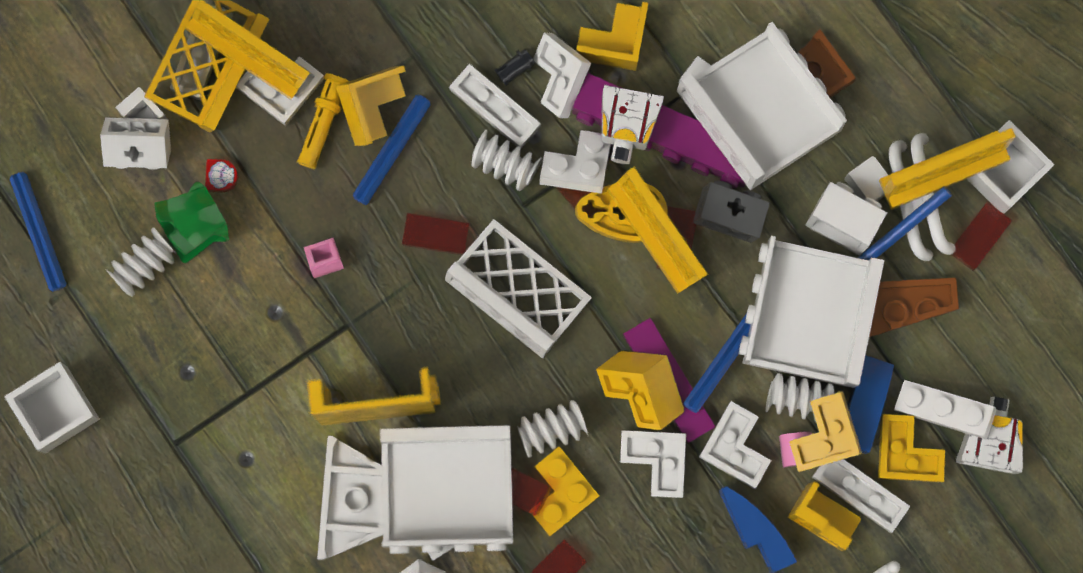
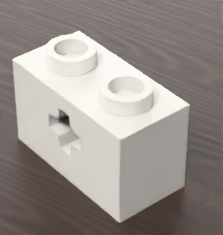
M105 117L100 134L104 167L119 169L138 167L151 170L167 168L171 153L169 119Z

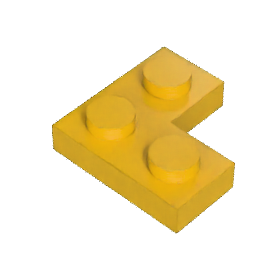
M843 391L810 401L819 432L789 441L798 472L862 454Z
M882 414L880 420L878 479L942 483L944 482L945 450L913 448L914 416Z
M560 446L534 466L554 491L530 511L549 537L599 497V494Z

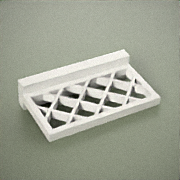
M494 219L461 258L448 269L445 281L542 359L592 298ZM493 231L497 232L504 238L505 249L488 250L487 237ZM483 243V250L476 251ZM523 253L529 258L530 268L512 270L511 254ZM506 254L508 270L490 271L489 256ZM484 256L486 272L473 273L464 264L470 257ZM534 263L537 264L539 268H534ZM548 273L553 277L554 288L537 289L535 274ZM530 274L532 290L515 291L513 275ZM508 276L510 291L497 292L492 288L491 277ZM486 277L487 283L483 281L481 278ZM572 292L581 300L575 308L562 309L560 293ZM555 294L557 309L539 311L538 295ZM533 295L535 311L522 312L517 308L516 297ZM506 297H511V302ZM569 314V316L563 322L562 315ZM558 315L559 328L553 335L541 327L540 316ZM530 317H535L536 322H534Z

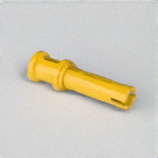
M325 73L324 75L326 82L320 97L316 98L314 102L317 110L302 151L297 159V163L310 169H316L334 116L338 115L342 110L336 86L349 82L340 76Z

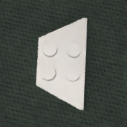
M328 436L317 560H325L383 536L382 465L333 436Z

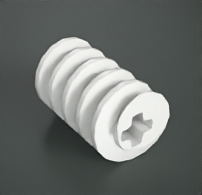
M487 129L484 130L473 151L471 166L477 168L483 163V173L488 174L495 168L494 179L498 180L506 174L505 184L509 186L517 180L516 189L522 191L532 181L542 158L540 157L533 164L531 163V152H528L521 158L520 146H517L510 152V141L506 140L501 146H498L499 136L495 135L488 141L486 140Z
M154 227L151 229L153 240L142 236L143 248L132 244L133 256L123 252L121 255L124 264L113 260L111 263L114 272L112 273L106 269L120 288L131 297L135 295L132 287L133 284L142 289L145 287L142 279L143 276L150 280L155 279L152 271L153 268L160 272L165 271L162 260L170 264L174 263L172 252L175 251Z
M778 373L769 388L766 412H768L772 404H775L776 412L779 415L786 406L788 407L789 417H793L796 410L800 409L802 419H806L809 412H813L810 401L835 394L833 385L831 383L826 384L822 391L820 381H814L809 389L806 378L801 379L798 386H796L794 376H789L784 384L782 374Z
M574 400L569 402V411L562 404H559L557 406V415L550 408H547L545 410V419L535 412L533 414V423H530L524 416L521 418V427H518L528 458L532 457L533 446L540 453H544L545 442L552 449H556L557 438L564 445H567L569 434H572L577 441L580 440V430H584L588 435L582 413Z

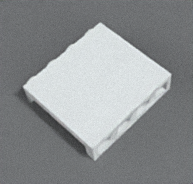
M773 22L768 24L764 33L696 76L690 73L682 78L677 88L678 94L750 190L841 132L847 122L842 107L836 102L833 103L827 95L824 83L812 75L805 58L800 53L796 54L789 44V38L782 29H778Z
M771 236L767 244L762 243L759 252L758 262H763L761 275L755 274L752 292L757 293L755 305L749 304L745 323L750 324L748 336H742L739 354L744 355L742 364L856 388L860 384L884 260L871 258L868 261L775 240L776 236Z
M510 425L380 429L383 496L382 547L390 548V554L409 553V547H422V553L442 552V546H455V552L474 551V545H487V551H506L507 545L513 544Z

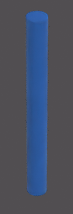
M943 186L858 258L869 261L871 258L879 257L952 196L951 192Z

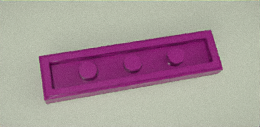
M651 318L623 333V337L632 352L667 355L684 407V412L673 421L681 433H686L687 444L715 428L703 406L697 413L690 411L684 406V401L693 388Z

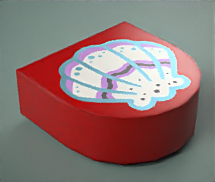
M207 159L205 186L208 192L222 193L232 190L239 178L238 171L234 165L226 160Z

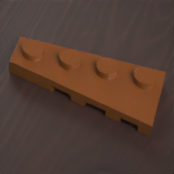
M820 29L812 37L811 41L798 52L805 58L812 75L824 83L827 95L830 98L855 82L856 77Z
M956 278L880 282L869 338L957 311L959 303Z

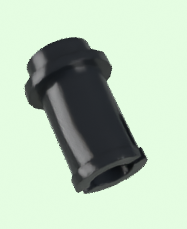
M526 49L521 52L517 50V55L494 70L505 86L525 71L529 70L531 72V67L536 64Z

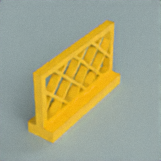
M192 0L144 98L199 125L200 128L210 133L216 129L245 69L227 57L216 60L212 47L203 41L187 45L184 31L190 22L195 7L200 1ZM213 0L216 9L222 14L226 15L236 12L246 17L242 27L260 39L269 18L260 13L255 14L230 0ZM221 5H223V6H225V7H227V8H229V9H228V10H225V11H222ZM181 39L183 47L176 49ZM206 44L211 62L195 67L189 49ZM185 51L190 69L174 73L170 59L173 54ZM222 62H225L224 65H223V67H222V69H221V71H220V70H219V67H218V64H219V63H222ZM213 65L217 79L214 85L202 88L196 70ZM167 67L169 75L162 77ZM192 72L198 90L181 95L175 77ZM171 79L176 97L165 100L153 94L159 82ZM210 89H211V91H210V93H209V95H208V97H207V99H206V97H205V95H204V91H207V90H210ZM199 93L203 107L199 115L196 116L186 110L182 98ZM178 100L180 107L170 102Z
M200 0L195 7L192 19L185 28L290 100H292L310 74V72L203 0Z
M1013 128L1000 133L997 130L880 178L879 183L891 210L936 192L943 186H951L1009 162L1011 158L1007 148L1016 137Z
M635 167L627 171L616 183L606 189L677 294L708 275Z

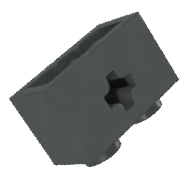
M710 182L702 189L693 223L752 243L760 238L770 202L761 200L762 196L755 192L743 191L741 193L732 189V185L726 182ZM733 205L732 210L737 212V214L731 215L732 210L727 206Z

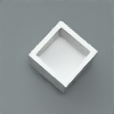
M1010 120L998 131L1000 133L1013 128L1016 137L1007 148L1011 160L967 179L1002 215L1055 165Z
M830 182L822 193L805 226L860 256L869 247L887 212L881 209L882 205L868 197H865L863 200L854 195V190L848 185L841 182L836 184Z
M61 362L4 396L37 451L44 454L100 420L69 368Z

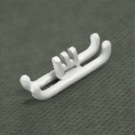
M925 133L914 135L911 141V155L914 164L926 160L923 145L928 143L929 137ZM902 140L893 142L889 148V162L892 173L904 169L901 153L906 150L907 144ZM933 192L900 206L903 219L935 193ZM937 208L927 216L931 237L936 248L941 253L951 255L955 252V245L948 242L944 235ZM917 224L907 233L910 247L918 259L930 261L933 258V252L924 247Z

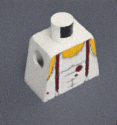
M604 85L602 95V142L614 145L611 161L620 164H630L633 148L646 149L664 96Z
M990 397L989 405L994 406L997 411L987 440L965 433L956 463L1011 474L1022 472V421L1007 417L1010 400Z

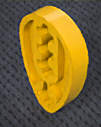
M645 183L667 214V204L663 195L654 186ZM611 185L603 187L602 194L591 192L581 198L576 204L575 215L577 219L592 231L618 241L642 243L625 216L623 220H620L619 215L613 213V209H616L618 206L606 190ZM588 202H592L593 208L604 209L606 212H597L593 214L592 218H588L587 212H582V208L586 207Z

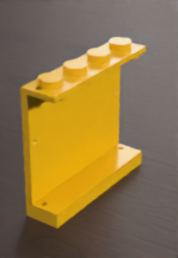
M422 368L423 395L333 405L332 394L322 380L307 381L310 412L322 426L436 413L435 405H441L439 386L436 376H430L428 368Z

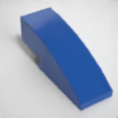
M865 355L860 384L856 388H852L847 404L861 451L864 454L870 453L894 368L893 364Z
M729 487L719 490L744 548L747 549L757 544L770 573H774L797 562L779 531L758 508Z

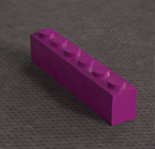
M587 73L572 107V114L576 115L575 119L588 126H593L594 123L602 126V95L604 85L621 87ZM663 105L661 106L645 151H650L651 148L662 152V157L670 162L677 164L680 161L692 165L691 170L700 175L708 176L710 173L719 177L720 181L732 185V188L736 189L738 186L744 188V181L698 120Z

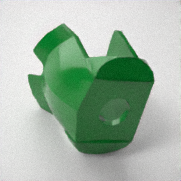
M195 182L187 193L154 203L156 218L182 263H188L214 242H227L230 240L228 223H226L207 187L200 182Z

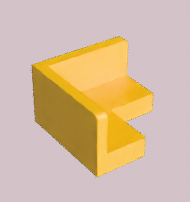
M642 1L641 7L617 3L611 32L581 27L576 51L591 63L636 71L648 2Z
M404 65L390 67L336 86L355 146L369 145L374 140L387 136L378 106L405 97L399 77L400 73L406 72Z
M620 351L596 369L605 397L628 399L637 427L662 430L684 412L667 355Z
M813 481L807 484L787 518L840 551H845L852 541L851 536L859 525L861 518L817 491L820 485L817 482Z

